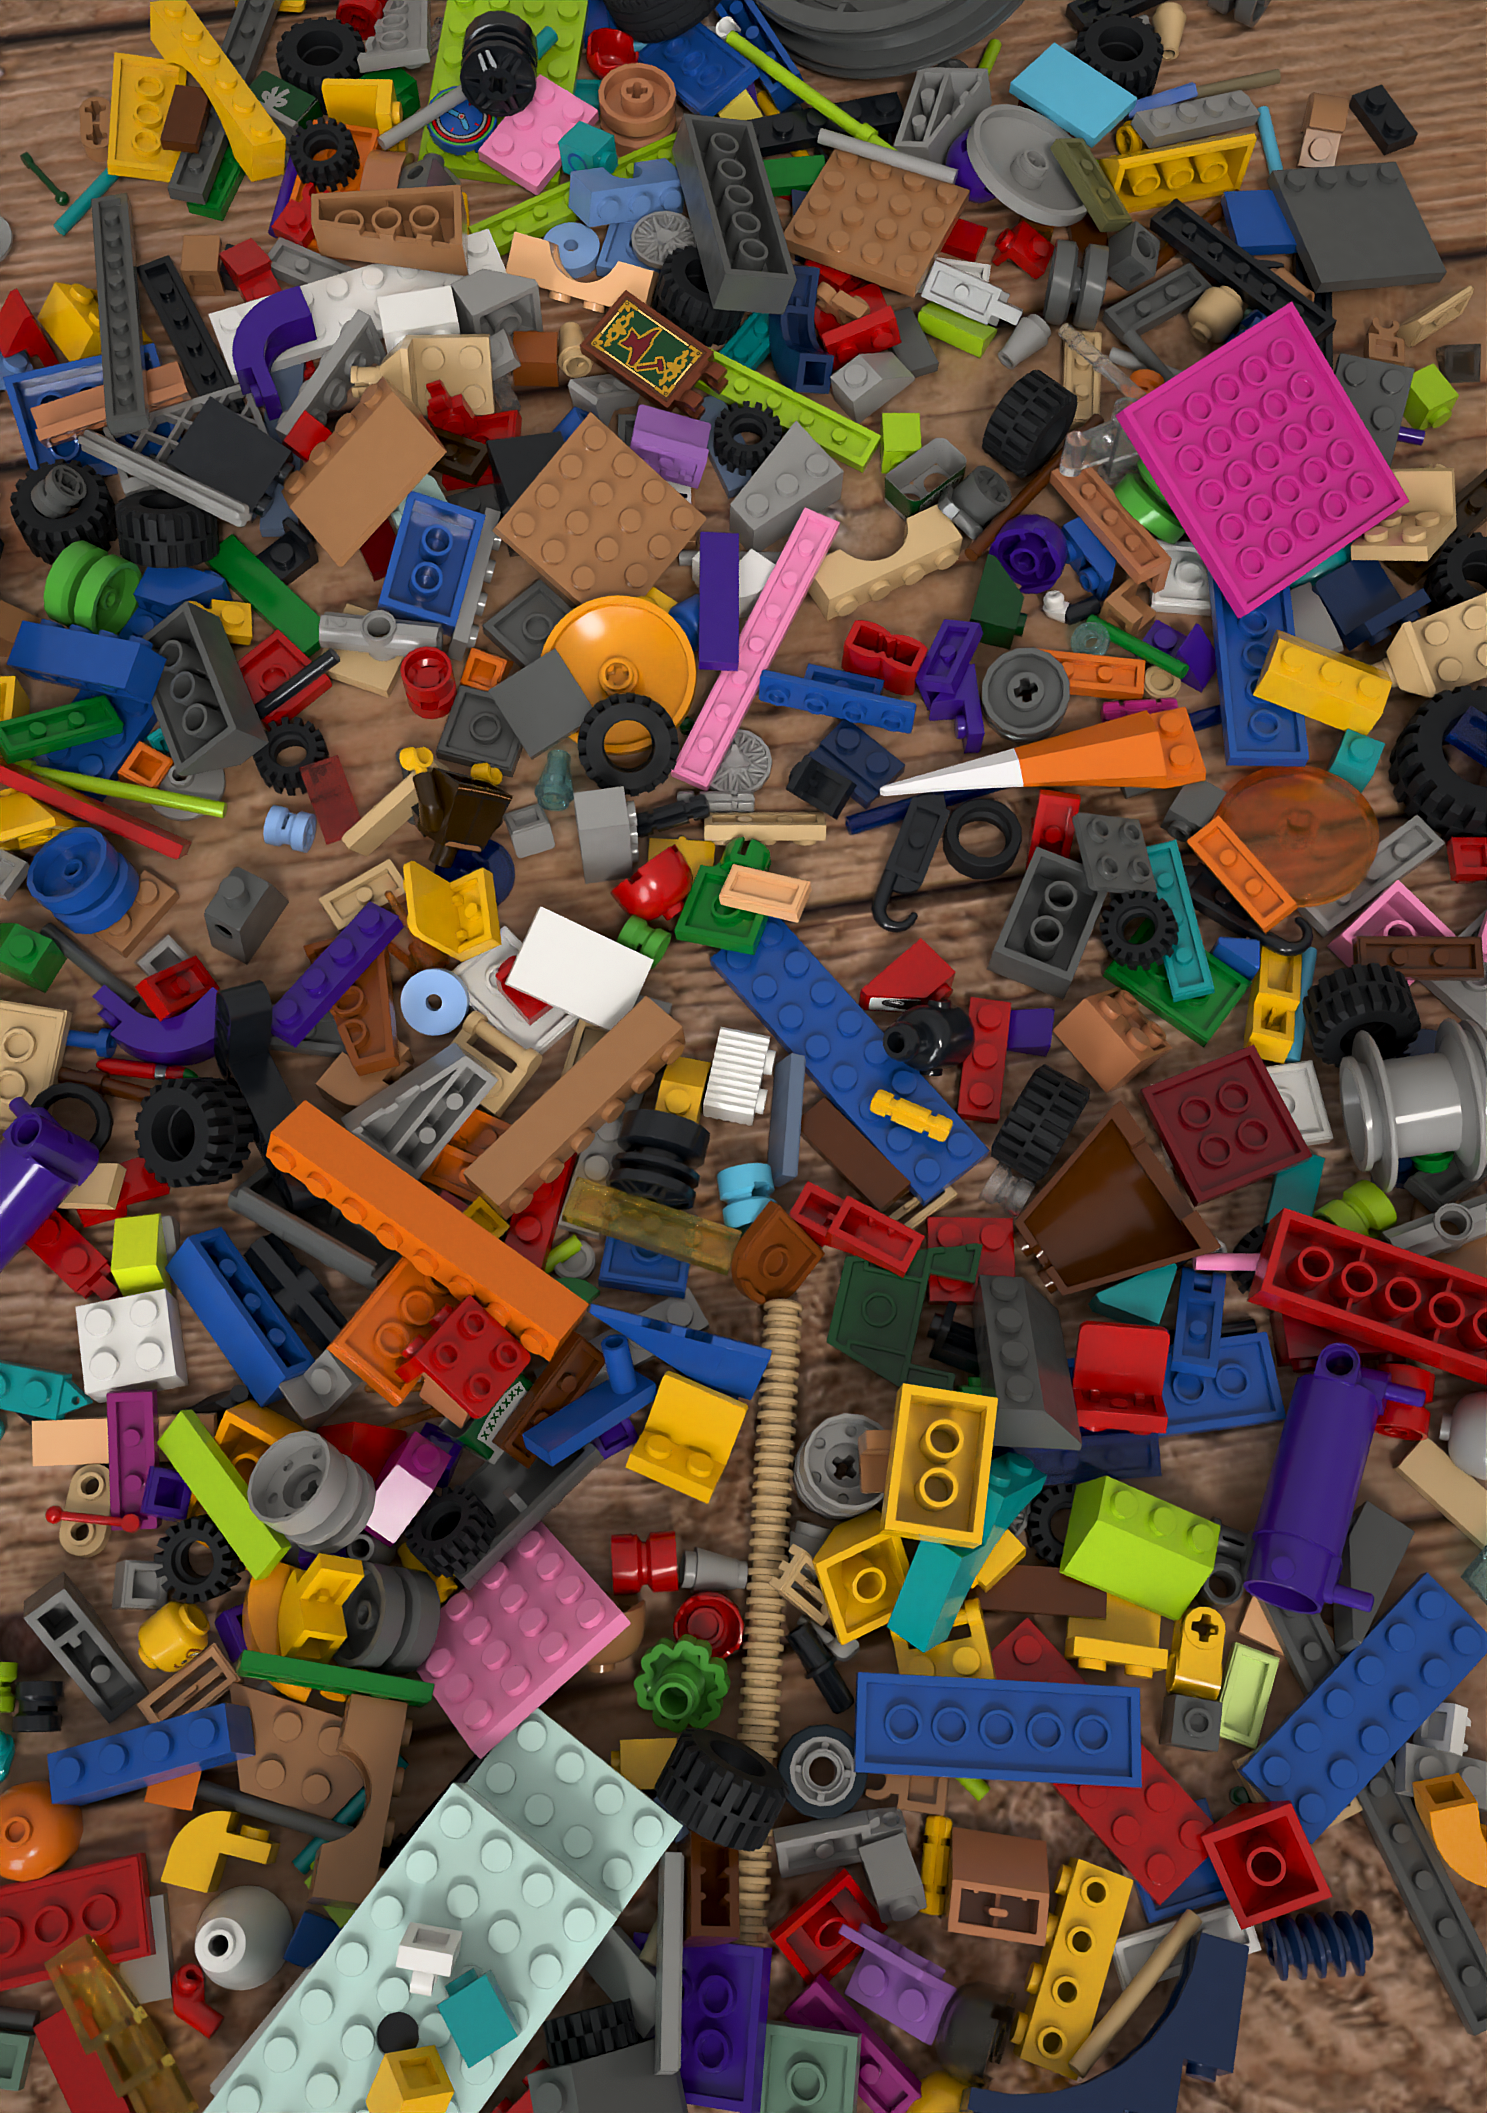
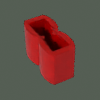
M856 620L844 642L841 667L845 672L884 680L883 688L892 693L911 696L916 690L917 683L915 679L927 656L928 649L924 644L912 637L899 634L891 635L889 631L876 623Z

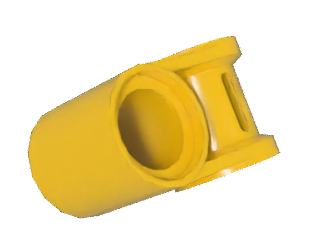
M1209 1607L1187 1608L1181 1618L1174 1621L1171 1651L1165 1675V1686L1168 1693L1211 1701L1217 1699L1222 1682L1221 1662L1226 1631L1224 1620L1216 1610ZM1199 1621L1200 1625L1205 1626L1207 1629L1206 1635L1199 1636L1198 1632L1193 1631L1191 1628L1192 1622Z

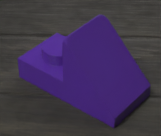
M1156 619L1142 640L1189 665L1188 672L1181 679V682L1201 693L1217 670L1215 649L1201 626L1197 623L1188 636Z
M975 664L968 665L955 694L939 693L932 702L929 715L930 721L954 719L956 739H962L964 754L979 753L985 735Z

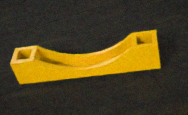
M186 0L150 2L151 41L167 63L174 62L181 65L201 85L222 123L234 158L251 182L283 175L286 149L285 136Z

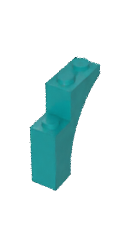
M1008 1452L991 1461L981 1545L972 1549L920 1540L887 1628L923 1653L948 1639L963 1601L986 1559L1014 1519L1042 1490L1047 1475L1035 1468L1034 1463L1029 1458Z

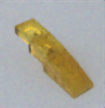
M90 1934L82 1936L44 1963L86 2056L97 2052L118 2099L128 2095L136 2113H194L199 2110L175 2060L149 2016L120 1973Z

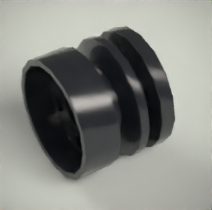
M488 11L475 17L465 31L460 70L462 92L471 105L480 112L494 117L512 116L523 111L533 100L537 85V38L529 24L518 15L506 11Z
M647 1109L629 1110L623 1115L617 1138L618 1146L625 1152L617 1153L612 1157L611 1164L614 1170L608 1173L606 1180L607 1188L626 1200L648 1207L667 1210H688L692 1208L696 1198V1192L693 1189L699 1186L700 1175L691 1168L704 1165L710 1133L700 1124L676 1114Z

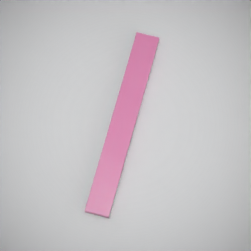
M806 507L804 508L739 636L738 671H721L676 759L675 768L671 770L672 777L703 791H708L759 689L762 670H769L839 530L840 522Z

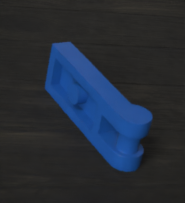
M1182 1266L1170 1370L1215 1378L1219 1360L1226 1273L1213 1271L1212 1275L1195 1273L1196 1270L1193 1268Z

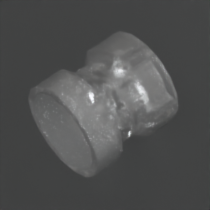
M999 1161L982 1190L979 1199L989 1205L996 1202L1000 1203L1005 1214L1017 1219L1037 1183L1026 1176L1022 1178L1012 1176L1011 1168Z

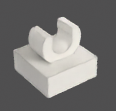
M1442 1702L1414 1732L1413 1744L1462 1756L1463 1752L1468 1751V1745L1464 1743L1466 1726L1471 1727V1720L1467 1717L1468 1708L1454 1703Z
M414 1922L409 1923L399 1944L396 1967L413 1970L410 1993L431 1996L438 1976L450 1977L460 1952L463 1931Z

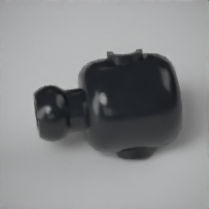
M928 1000V1004L917 1005L904 1011L896 1019L895 1023L887 1028L883 1037V1047L890 1058L904 1062L907 1066L920 1071L922 1075L942 1076L943 1069L952 1068L964 1062L970 1055L975 1042V1028L966 1012L952 1004L951 1000Z

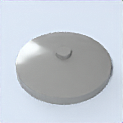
M993 105L984 109L978 115L967 135V152L978 177L996 198L1023 217L1049 226L1073 225L1082 220L1088 213L1050 149L1056 139L1072 138L1066 131L1045 116L1016 105Z

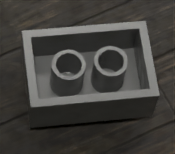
M1036 847L993 950L987 970L1063 1000L1073 980L1107 892L1093 891L1089 888L1083 864Z

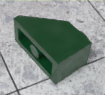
M990 554L987 555L969 622L980 623L983 631L980 643L1010 650L1014 635L1022 637L1028 614L1021 613L1024 600L1023 594L997 557Z

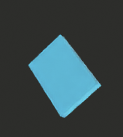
M1055 42L1010 83L1009 93L1056 123L1074 137L1083 138L1091 148L1135 108L1137 101L1136 96Z

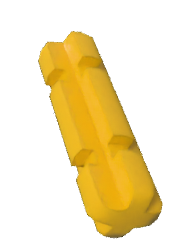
M882 1089L874 1094L870 1104L871 1112L882 1117L889 1115L891 1116V1121L921 1134L926 1131L929 1133L928 1137L939 1142H944L948 1138L953 1126L951 1119L940 1114L935 1117L931 1115V1110L903 1098L896 1100L894 1099V1094Z
M928 1815L925 1822L924 1835L928 1836L927 1843H923L920 1878L923 1883L927 1907L919 1910L923 1914L938 1916L944 1912L945 1895L942 1894V1888L946 1887L950 1853V1846H946L947 1838L951 1839L952 1820L945 1816Z

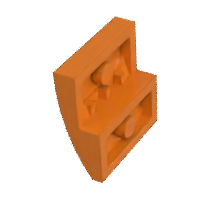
M475 1109L422 1174L420 1179L474 1202L479 1196L469 1187L463 1172L512 1124L479 1109Z

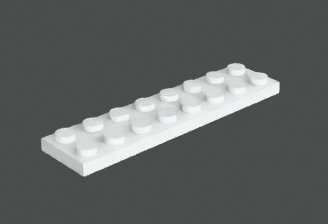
M489 229L467 235L469 275L482 269L506 273L505 266ZM374 263L302 285L300 288L312 314L317 340L291 347L281 353L274 361L270 373L322 357L327 350L332 348L340 336L343 325L352 319L358 309L371 316L379 338H384L376 297L449 286L464 276ZM268 296L208 314L235 384L239 383L232 357V346L236 330L245 315Z

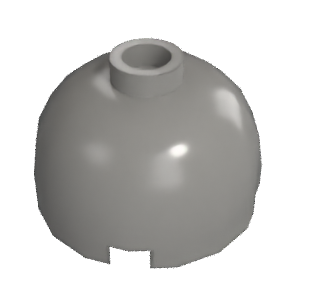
M1487 1391L1467 1394L1458 1400L1453 1414L1443 1413L1439 1439L1448 1441L1449 1457L1455 1466L1466 1474L1482 1480H1487Z

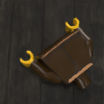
M408 747L402 749L399 754L402 767L408 771L415 770L416 773L412 779L419 804L418 830L435 841L429 860L438 866L451 869L459 849L476 853L483 851L492 834L502 825L503 815L513 798L512 795L496 786L502 781V772L498 768H491L488 763L474 764L471 768V776L433 767L432 772H428L427 767L433 762V754L428 748Z

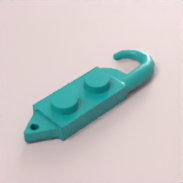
M0 1360V1409L51 1420L65 1419L66 1413L93 1403V1400L72 1381V1374Z

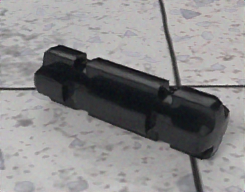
M701 794L689 798L690 802L687 803L681 800L655 808L652 814H649L648 811L636 814L638 837L643 838L654 834L653 830L656 829L662 832L690 823L689 819L692 818L695 821L708 818L710 816V805L706 796Z

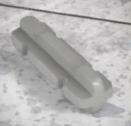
M680 791L677 794V802L684 800L685 803L690 802L689 798L697 795H694V791ZM700 791V795H705L708 800L710 812H754L755 797L751 791H738V795H732V791Z

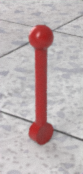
M57 1505L49 1507L45 1513L46 1520L51 1524H57L61 1520L122 1527L124 1531L129 1533L137 1532L142 1525L140 1517L135 1514H127L122 1518L63 1511Z

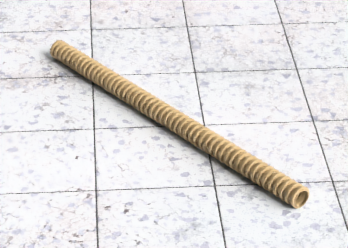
M772 1299L764 1303V1310L768 1312V1315L763 1317V1323L767 1325V1328L762 1331V1337L766 1339V1342L762 1343L761 1347L772 1350V1353L761 1379H764L763 1383L759 1385L758 1389L763 1393V1396L758 1399V1405L762 1407V1411L757 1413V1419L761 1420V1425L756 1427V1432L760 1434V1439L755 1441V1446L759 1448V1453L754 1455V1460L758 1462V1467L753 1469V1474L758 1477L757 1481L753 1482L752 1488L757 1490V1493L752 1497L751 1501L756 1505V1510L751 1511V1517L755 1519V1524L750 1525V1532L754 1533V1538L749 1540V1546L753 1547V1553L748 1554V1560L752 1562V1568H748L751 1582L746 1584V1590L750 1591V1597L745 1599V1604L750 1607L749 1612L744 1614V1619L749 1620L748 1627H744L743 1634L748 1635L747 1642H743L742 1646L743 1649L747 1650V1656L742 1657L741 1662L746 1665V1672H741V1679L745 1680V1687L740 1688V1694L744 1695V1702L739 1703V1709L743 1710V1717L738 1718V1725H742V1733H737V1740H740L741 1743L759 1753L772 1765L773 1758H778V1751H774V1743L779 1742V1736L774 1735L775 1728L780 1727V1721L775 1720L776 1712L781 1710V1706L776 1704V1698L781 1697L782 1692L777 1689V1682L782 1681V1675L778 1674V1667L783 1666V1660L779 1659V1652L784 1651V1645L780 1644V1637L785 1636V1630L780 1629L781 1622L786 1620V1616L781 1614V1609L786 1607L787 1601L782 1599V1595L768 1583L773 1576L778 1579L782 1577L784 1572L778 1568L782 1560L789 1563V1557L785 1555V1549H789L790 1542L785 1541L791 1530L790 1527L786 1526V1521L791 1520V1513L787 1512V1507L792 1505V1499L788 1497V1492L793 1491V1485L789 1483V1478L794 1476V1471L789 1468L790 1464L794 1463L795 1457L790 1455V1450L795 1449V1442L791 1441V1436L796 1434V1429L792 1427V1422L797 1420V1415L793 1413V1409L798 1405V1401L793 1399V1397L798 1393V1387L794 1385V1381L799 1379V1373L795 1371V1368L800 1365V1360L796 1358V1354L801 1351V1346L797 1344V1340L801 1339V1332L797 1330V1327L802 1325V1319L798 1317V1314L803 1311L801 1304L790 1299ZM773 1829L770 1830L763 1846L759 1850H739L740 1938L730 1943L767 1947V1942L763 1941V1934L768 1933V1926L764 1925V1917H769V1910L765 1909V1901L770 1900V1893H766V1885L771 1884V1877L766 1875L767 1869L772 1868V1862L768 1861L767 1857L768 1853L773 1852V1846L768 1845L769 1837L773 1836Z

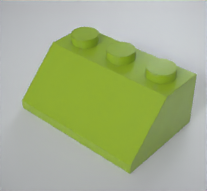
M1103 1476L1076 1485L1059 1573L1173 1621L1179 1620L1214 1570L1221 1525L1109 1476Z

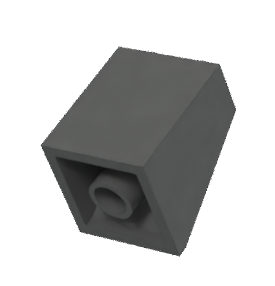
M655 2037L590 2057L552 2065L527 2074L534 2113H688L680 2069L673 2075H654Z

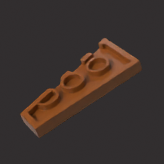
M336 937L303 946L311 964L314 963ZM388 945L330 1009L352 1066L359 1076L400 1066Z

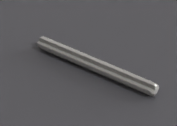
M87 429L82 436L78 437V443L81 444L82 451L237 527H245L247 521L252 519V513L249 512L248 505L104 435Z

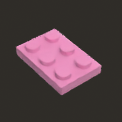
M541 74L536 78L537 85L533 100L523 111L512 116H505L478 150L479 160L536 196L540 194L562 166L558 141L579 121L594 126L599 120L596 108Z

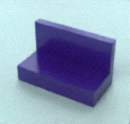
M943 620L915 679L927 710H931L932 702L939 693H956L983 635L980 623Z

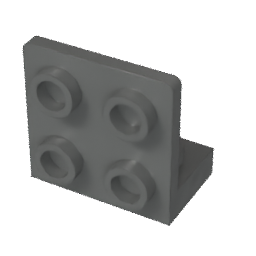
M1081 812L1072 817L1088 886L1091 890L1109 892L1111 901L1115 899L1118 903L1123 901L1121 894L1128 892L1130 897L1135 896V890H1142L1144 896H1148L1149 891L1158 893L1139 819Z

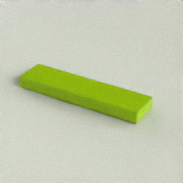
M192 1409L181 1410L157 1441V1444L255 1580L267 1578L292 1547L291 1543L283 1533L275 1531L260 1521L250 1510L247 1483Z

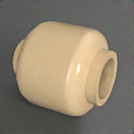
M1220 286V288L1211 287L1206 289L1188 313V319L1192 326L1190 331L1198 341L1202 343H1207L1208 341L1213 343L1224 342L1243 318V309L1241 307L1243 302L1237 292L1228 286Z

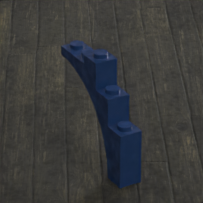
M1203 1932L1192 1936L1186 1946L1179 1978L1162 2014L1142 2041L1110 2069L1078 2086L1051 2093L1007 2094L970 2087L962 2092L959 2112L1176 2113L1183 2065L1186 2066L1185 2075L1206 2082H1216V2075L1222 2076L1233 2073L1249 1946Z

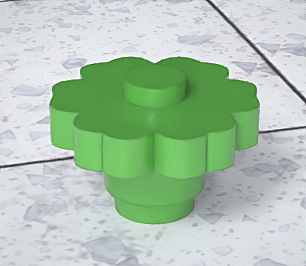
M690 1634L682 1635L677 1643L663 1637L656 1642L655 1646L650 1647L644 1653L641 1659L642 1670L634 1680V1688L638 1693L637 1702L639 1706L643 1709L653 1710L652 1717L657 1726L680 1733L687 1727L688 1723L696 1729H704L710 1721L719 1717L723 1708L722 1698L727 1694L731 1681L727 1674L726 1661L719 1657H711L712 1647L708 1641L697 1639Z

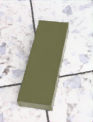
M1056 139L1050 149L1099 231H1121L1133 222L1132 218L1084 139Z

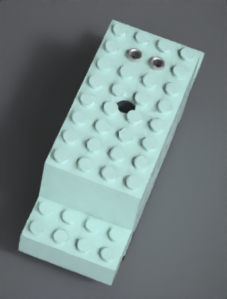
M538 1707L490 1751L467 1783H453L203 2113H369L366 2098L384 2054L431 2045L436 2046L454 2089V2094L445 2113H479L679 1833L683 1824ZM410 1922L463 1931L460 1952L450 1977L438 1976L431 1996L410 1993L413 1970L396 1967L399 1944ZM474 1968L476 1974L480 1977L491 1970L522 2032L517 2038L471 2068H468L437 2005L449 1997L444 1986Z

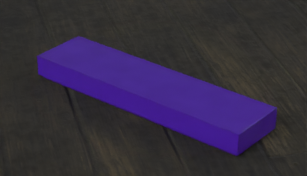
M700 532L698 669L738 671L739 533Z

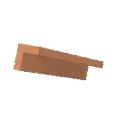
M177 361L146 370L149 413L192 399ZM104 384L30 408L38 428L35 429L38 440L46 448L77 439L87 429L99 432L104 427H107Z
M1082 456L1051 471L1050 483L1076 514L1080 516L1087 527L1137 585L1145 582L1154 594L1163 590L1172 558L1145 527L1122 506L1112 489Z

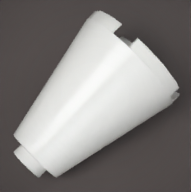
M238 1886L217 1896L204 1910L197 1925L195 1935V1954L205 1974L216 1984L232 1990H248L268 1982L283 1966L285 1962L283 1956L293 1936L294 1927L289 1910L273 1893L260 1886Z

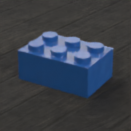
M411 491L407 496L376 610L387 611L393 615L394 619L442 624L443 634L451 637L456 627L486 515Z

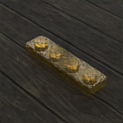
M578 1176L562 1213V1221L725 1276H728L735 1248L742 1235L740 1230L638 1196H631L626 1192Z

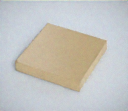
M347 603L342 613L365 616L371 611ZM380 634L376 638L386 636L387 634ZM324 648L321 655L330 648ZM333 649L340 657V662L325 673L329 678L389 698L401 674L400 668L402 660L405 658L404 656H396L389 661H378L373 659L367 652Z

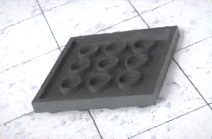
M1396 162L1272 170L1267 179L1268 186L1273 191L1297 245L1295 248L1315 293L1438 283L1447 273Z

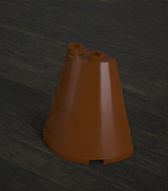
M1122 1101L1113 1105L1014 1222L1019 1232L1013 1235V1238L1026 1257L1034 1253L1044 1267L1037 1274L1048 1291L1052 1294L1059 1290L1062 1296L1205 1255L1221 1248V1245L1197 1210L1194 1211L1156 1157L1146 1142V1136Z

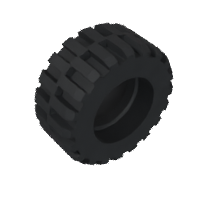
M1468 685L1458 686L1454 688L1452 693L1450 690H1443L1435 694L1431 700H1426L1417 709L1391 750L1389 761L1392 766L1388 770L1389 781L1391 784H1397L1393 794L1398 803L1404 802L1406 805L1404 812L1408 817L1412 819L1418 815L1432 830L1442 834L1441 839L1447 841L1451 837H1487V787L1472 784L1458 776L1446 762L1442 751V746L1461 744L1473 747L1487 756V687L1478 686L1476 690H1471V686Z

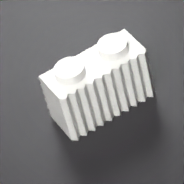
M725 1027L720 1028L703 1103V1115L705 1117L751 1126L753 1125L755 1113L763 1115L768 1090L761 1089L763 1074L772 1075L776 1051L769 1050L770 1036Z

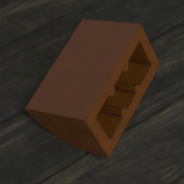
M691 1831L677 1844V1852H682V1855H684L683 1947H706L733 1942L740 1938L739 1850L716 1844Z

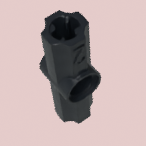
M273 1233L261 1236L250 1245L248 1251L243 1256L271 1288L270 1294L294 1322L298 1321L317 1347L324 1352L348 1322L347 1319L327 1297L329 1293L305 1264L301 1266L280 1238Z

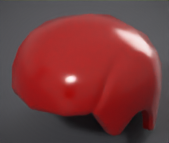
M600 28L593 30L588 36L586 60L589 68L598 78L603 79L611 70L624 64L638 63L639 51H634L633 38L629 34L618 29Z
M714 1591L694 1594L680 1605L674 1615L673 1635L676 1642L684 1634H690L697 1639L706 1640L712 1647L711 1657H719L724 1660L735 1650H738L742 1644L744 1621L738 1606L725 1594Z

